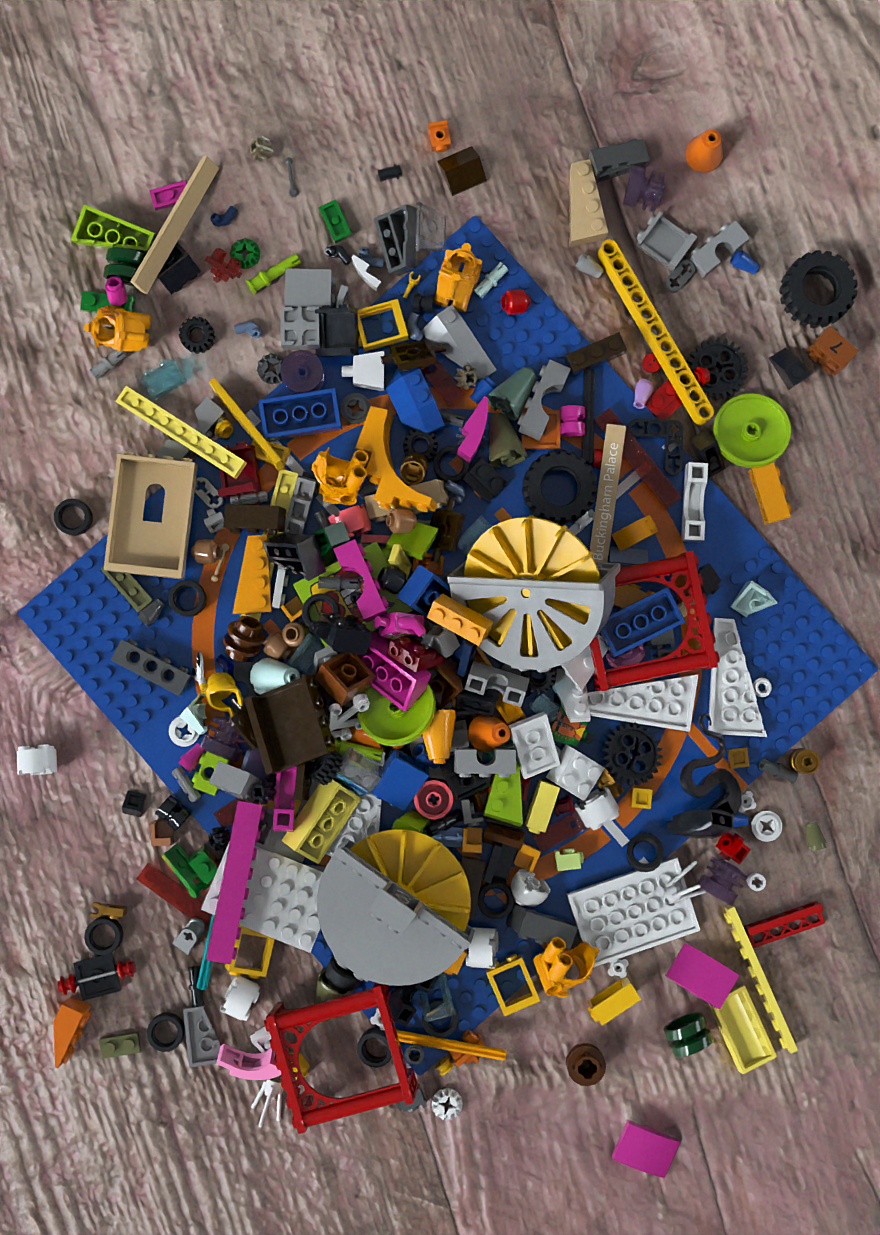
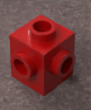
M729 832L721 836L715 846L721 851L719 853L720 856L727 861L732 859L739 865L751 850L743 843L744 839L737 833L732 835Z

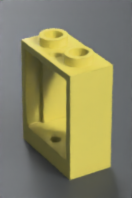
M541 779L538 780L525 820L528 831L536 834L546 832L560 790L558 785Z

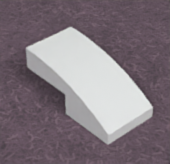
M353 254L351 257L352 263L360 277L373 290L379 292L382 287L381 281L369 274L370 265Z

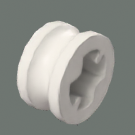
M588 511L575 522V524L580 525V530L594 519L588 516Z
M751 873L747 878V884L752 890L761 891L766 886V880L759 873ZM755 877L761 880V884L758 883V887L752 884V880L755 881Z

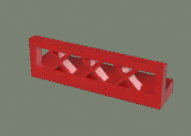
M814 901L744 925L752 947L756 948L825 924L821 913L823 908L821 903ZM817 913L818 921L813 923L806 921L808 916ZM801 920L798 928L792 929L788 927L790 922ZM778 926L783 927L778 935L769 933L770 929ZM761 932L765 933L762 940L754 942L752 935Z

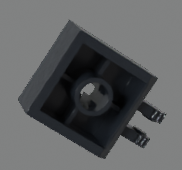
M329 613V615L321 614L319 621L315 620L309 625V630L316 637L321 638L333 651L366 655L372 632L366 628L365 624L358 621L357 617L353 615L342 617L336 613Z

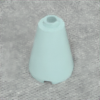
M263 658L256 662L250 672V682L253 684L255 692L260 695L300 679V674L295 668L272 658Z

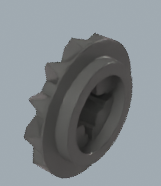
M270 353L258 361L257 372L264 382L276 384L286 377L288 371L287 363L279 354ZM268 362L273 366L277 365L275 368L277 375L272 371L267 372L269 369Z
M352 393L343 399L340 407L341 414L351 424H360L366 420L371 404L364 395ZM359 401V408L362 411H357L353 416V410L350 407L355 406Z

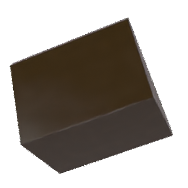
M472 146L437 161L452 196L487 181L480 156Z

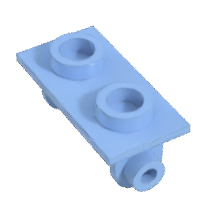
M424 827V834L427 835L426 832L429 831L430 829L425 830V827ZM450 827L449 830H443L432 838L447 847H462L463 828Z

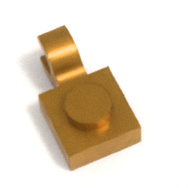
M607 767L603 770L596 783L601 790H604L603 787H608L615 799L620 796L624 789L620 784L615 783L617 780L613 779L614 773L608 775L610 767Z
M100 902L92 904L93 907H98L99 913H91L93 918H98L103 914L109 915L110 919H120V917L127 914V906L104 905Z

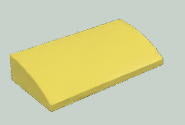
M745 985L731 989L721 1009H716L708 1004L740 1073L745 1074L777 1057Z

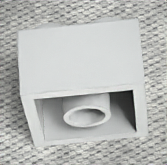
M566 744L558 756L560 765L551 768L546 778L585 801L605 768Z

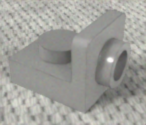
M468 798L461 800L464 824L468 823V826L480 825V822L484 821L483 816L471 817V814H475L473 802L469 803Z

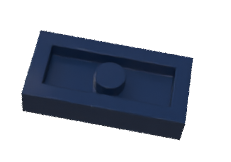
M455 633L460 647L450 655V658L459 664L457 674L464 677L472 667L477 645Z

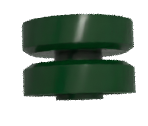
M108 248L106 260L110 264L104 267L103 277L107 280L110 277H119L125 285L134 286L130 281L146 254L127 248Z
M695 1012L681 1016L664 1027L663 1030L667 1039L673 1041L670 1047L675 1057L695 1054L713 1043L714 1039L710 1030L705 1028L707 1023L702 1013Z

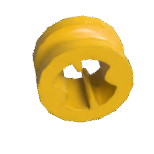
M449 1057L441 1060L435 1067L436 1070H440L441 1076L448 1073L454 1067V1063H450Z

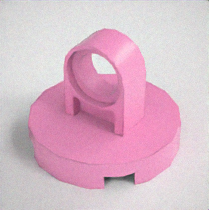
M640 644L616 657H612L610 652L606 653V658L609 665L614 668L637 664L645 656V649L643 644Z

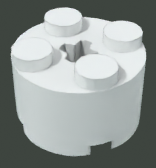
M49 744L37 745L38 749H35V747L30 748V746L18 747L17 774L25 776L26 773L31 775L57 773V751L54 749V746H49Z
M603 787L604 791L601 792L598 789L590 792L585 801L579 800L581 802L579 806L577 804L574 805L587 828L591 827L592 830H597L603 825V822L608 819L610 821L614 820L620 815L618 812L620 808L608 787Z
M473 927L475 932L472 942L468 947L469 954L466 955V966L495 969L497 958L494 957L496 952H498L499 945L497 929Z
M236 976L225 994L226 1002L221 1004L220 1011L239 1020L247 1021L251 1012V1003L255 1004L259 997L260 986L242 976Z

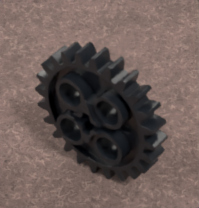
M718 337L714 343L712 338H710L708 345L705 341H702L701 347L696 346V352L690 353L693 359H688L687 363L691 364L689 368L692 373L699 366L706 367L709 371L715 366L721 368L733 364V367L722 368L719 372L717 370L709 372L710 377L714 379V384L706 383L700 386L703 392L707 393L708 399L714 395V399L717 400L720 395L724 400L726 393L732 397L733 391L738 392L740 390L738 386L745 384L741 379L744 380L748 377L746 374H743L749 370V368L744 367L748 360H742L745 353H738L741 347L733 348L735 342L728 345L727 339H725L721 343ZM720 354H726L728 356V361H722L720 359ZM707 358L710 365L704 366L701 359ZM730 372L733 379L727 380L724 373Z
M627 722L623 726L620 724L616 726V729H611V734L605 736L608 741L602 742L606 748L602 749L601 752L605 753L606 756L602 757L601 760H607L604 768L610 767L608 775L614 773V780L620 778L621 784L627 781L628 786L633 785V783L636 786L640 785L641 782L646 783L647 778H654L652 773H658L656 767L662 764L657 760L663 758L662 755L658 754V751H661L662 748L656 746L660 742L659 740H653L656 734L649 735L650 728L643 730V724L637 727L636 722L631 723V725ZM624 737L628 739V746L624 744ZM641 744L646 748L645 753L641 750ZM618 755L623 758L622 764L618 761ZM636 762L640 765L639 771L635 768Z

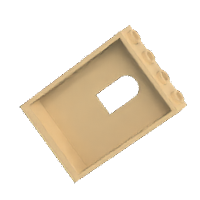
M133 452L117 454L104 570L184 580L198 465L193 462V459L181 458V461H176L174 457L162 456V459L154 458L155 455L143 454V457L135 456ZM152 484H160L165 490L162 523L143 521L146 491Z

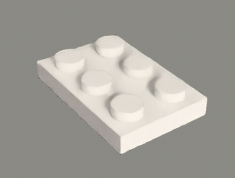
M544 711L508 725L524 779L560 765L548 717Z

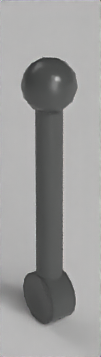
M288 157L285 163L288 165L291 188L289 194L291 197H296L297 191L294 189L291 166L293 160Z

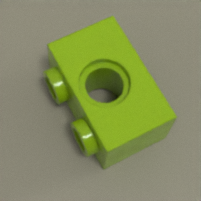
M211 750L207 751L206 754L203 753L199 764H201L200 770L195 772L192 779L194 783L193 788L213 796L217 795L219 788L209 783L211 777L206 775V769L212 767L215 770L218 761L229 765L231 758Z

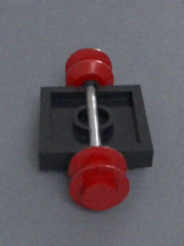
M113 953L87 958L73 963L77 978L72 974H69L68 979L61 976L57 985L59 992H63L64 995H67L68 990L75 993L77 986H79L82 1001L121 991L119 977L125 980L128 974L131 978L134 977L136 965L134 961L128 958L124 964L120 960L116 967Z

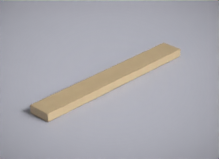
M208 156L202 157L130 281L144 294H147L219 170L218 166Z

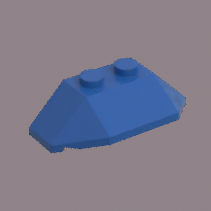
M397 368L386 390L401 423L421 430L426 434L445 427L437 404L420 368H412L409 371H399Z

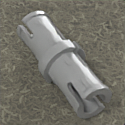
M115 349L107 357L103 356L102 361L89 371L98 380L109 369H114V365L127 355L124 351L119 352Z

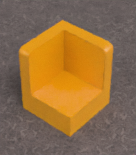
M298 596L287 604L280 606L291 622H296L302 617L303 603Z
M463 827L462 852L482 853V828Z
M523 843L522 848L519 849L515 857L514 864L532 873L541 851Z

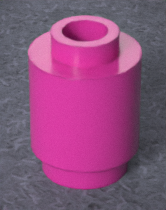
M110 277L105 284L108 301L114 306L123 305L128 299L125 284L119 277Z

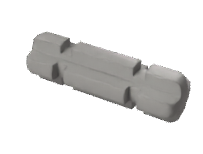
M266 491L259 492V494L250 493L241 495V497H230L231 505L256 504L259 501L261 503L268 501Z
M180 766L174 769L172 774L175 779L178 778L177 782L185 794L188 793L189 796L187 797L191 802L198 800L201 795L198 790L195 791L193 788L194 784L190 778L184 775L185 771Z

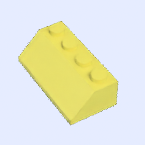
M333 779L328 785L319 783L293 822V832H287L281 841L294 851L319 864L361 801V798Z

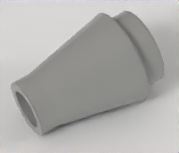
M585 253L581 254L575 264L579 271L594 276L597 279L604 271L589 254L586 255Z

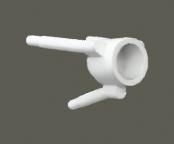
M697 861L692 862L671 882L665 884L667 888L663 892L669 904L706 893L705 889L692 892L701 887L700 884L682 891L678 885L674 886L678 880L697 864Z
M271 1078L264 1081L251 1106L252 1109L256 1107L265 1091L267 1099L259 1122L260 1128L263 1126L271 1098H276L277 1094V1121L281 1120L283 1088L281 1081Z

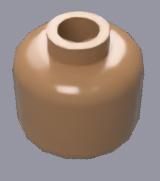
M394 508L386 517V524L393 533L408 534L416 527V515L410 509Z
M199 539L192 546L191 555L198 564H214L221 557V546L214 539Z
M301 622L288 623L282 632L284 641L292 647L306 645L311 636L308 626Z
M279 632L271 633L262 644L264 646V653L278 661L281 658L285 660L292 652L289 649L291 646L284 641L282 634Z

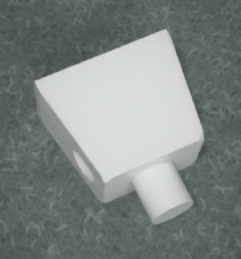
M384 351L353 356V365H342V377H353V385L355 387L384 391L385 364L381 363L380 356H385Z

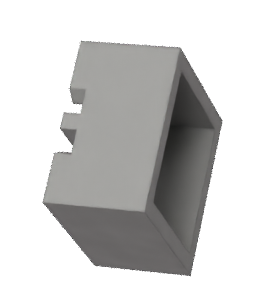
M280 307L282 349L315 350L321 348L320 314H315V309H319V307Z
M218 761L209 783L225 793L250 803H259L254 802L255 798L251 792L254 787L253 784L259 783L260 779L249 772Z

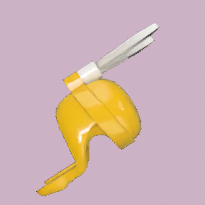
M198 652L197 668L194 667L192 669L194 679L198 681L201 692L205 693L209 705L220 711L229 712L230 718L233 717L235 713L232 707L225 705L222 700L233 692L237 696L238 704L243 706L244 699L241 696L240 690L235 686L233 677L225 672L214 673L206 680L204 678L203 655L201 652Z

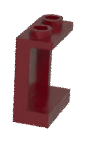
M247 442L235 443L236 446L234 447L229 445L222 446L247 464L237 479L219 469L222 489H218L219 497L230 498L231 496L262 491L254 445H249Z

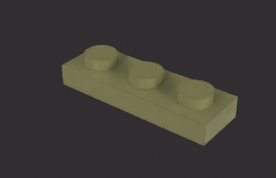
M104 566L101 568L102 572L138 613L154 601L132 574L106 571Z

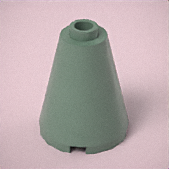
M522 367L493 389L487 396L490 406L495 411L498 408L502 414L507 415L509 420H517L537 380L535 371L529 367Z

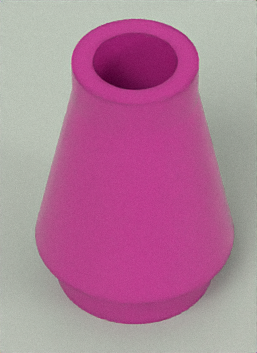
M197 743L180 757L181 760L178 763L191 772L193 769H196L206 749Z

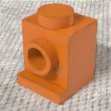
M447 120L428 123L432 152L443 153L451 149Z

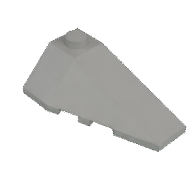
M452 304L437 314L421 330L431 345L445 344L446 352L441 353L447 356L448 359L454 361L462 368L464 365L469 366L470 369L475 368V374L479 377V381L481 378L484 379L486 376H490L497 371Z

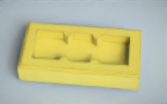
M394 544L388 561L390 565L403 570L406 573L407 580L412 565L401 545Z

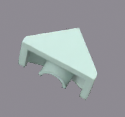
M748 581L733 601L731 608L747 617L749 614L778 603L767 590L753 581Z
M202 692L179 716L199 735L204 734L208 730L207 726L203 725V719H207V717L205 716L206 703L202 704L205 693Z

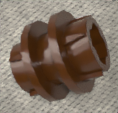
M240 616L237 621L230 622L227 627L228 633L223 638V644L226 647L225 652L230 658L246 662L249 661L250 657L257 656L260 653V645L265 640V634L262 631L263 625L260 621L250 616Z
M580 1043L571 1048L566 1056L567 1071L575 1083L581 1086H591L602 1080L606 1071V1063L598 1047L591 1043ZM583 1060H591L592 1063L587 1069L580 1068Z

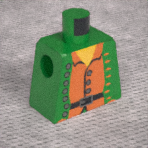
M560 704L550 726L554 741L577 747L580 740L591 744L595 735L585 729L588 722L571 723Z
M204 844L190 856L189 865L206 885H211L220 861Z

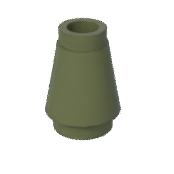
M817 822L807 824V842L811 852L826 848L825 843L827 842Z

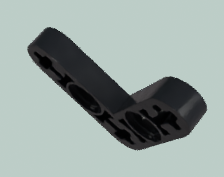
M633 419L627 425V432L631 437L665 438L664 471L668 476L678 475L683 467L682 423L677 420ZM635 423L638 427H644V423H647V434H644V430L642 429L638 430L637 433H634V430L631 429V427H633ZM658 424L660 432L653 434L650 431V425ZM673 424L676 428H679V431L675 433V438L679 437V440H668V438L673 437V431L669 430ZM671 443H675L679 447V451L675 454L671 453L668 449ZM668 456L672 458L679 457V459L674 461V465L678 466V469L674 472L668 468L672 464V459H668Z

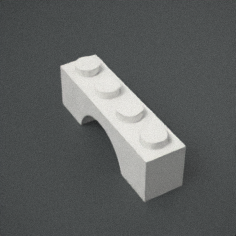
M688 462L685 465L681 542L700 543L704 541L705 520L703 503L707 484L708 463Z

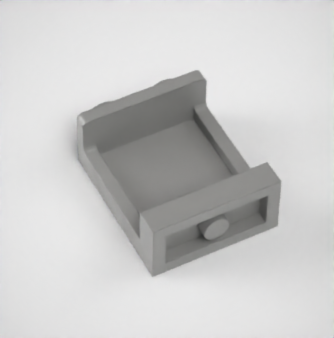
M659 211L657 215L653 214L647 222L649 226L646 231L642 229L636 237L638 240L636 247L673 272L691 248L697 236L692 232L688 235L662 216L663 212Z
M286 269L285 307H319V309H322V305L335 306L336 296L332 294V287H336V276H333L332 270Z

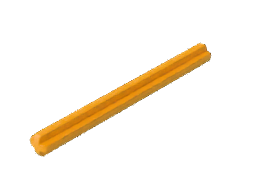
M396 1030L399 1042L502 1061L507 1056V1050Z

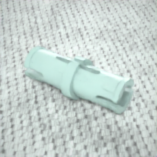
M499 262L490 274L487 273L484 276L485 279L474 289L475 293L483 299L493 286L496 287L498 285L497 282L509 271L508 268Z

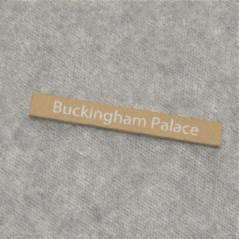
M607 424L590 543V551L592 550L594 553L592 557L595 562H608L626 426Z

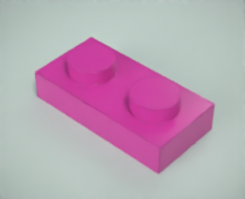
M184 180L149 190L154 209L157 211L174 206L187 185V181Z

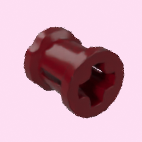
M571 796L555 802L554 811L556 817H560V814L575 812Z

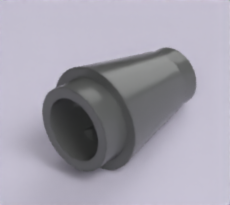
M156 598L139 612L137 618L147 627L151 624L154 625L165 605Z
M411 1044L405 1051V1058L410 1064H419L424 1059V1051L419 1045Z

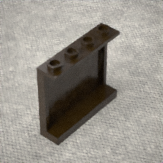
M303 674L301 675L302 678L259 696H250L244 699L266 775L278 774L336 751L335 738L331 734L330 722L325 715L324 702L319 695L317 689L318 682L314 675Z

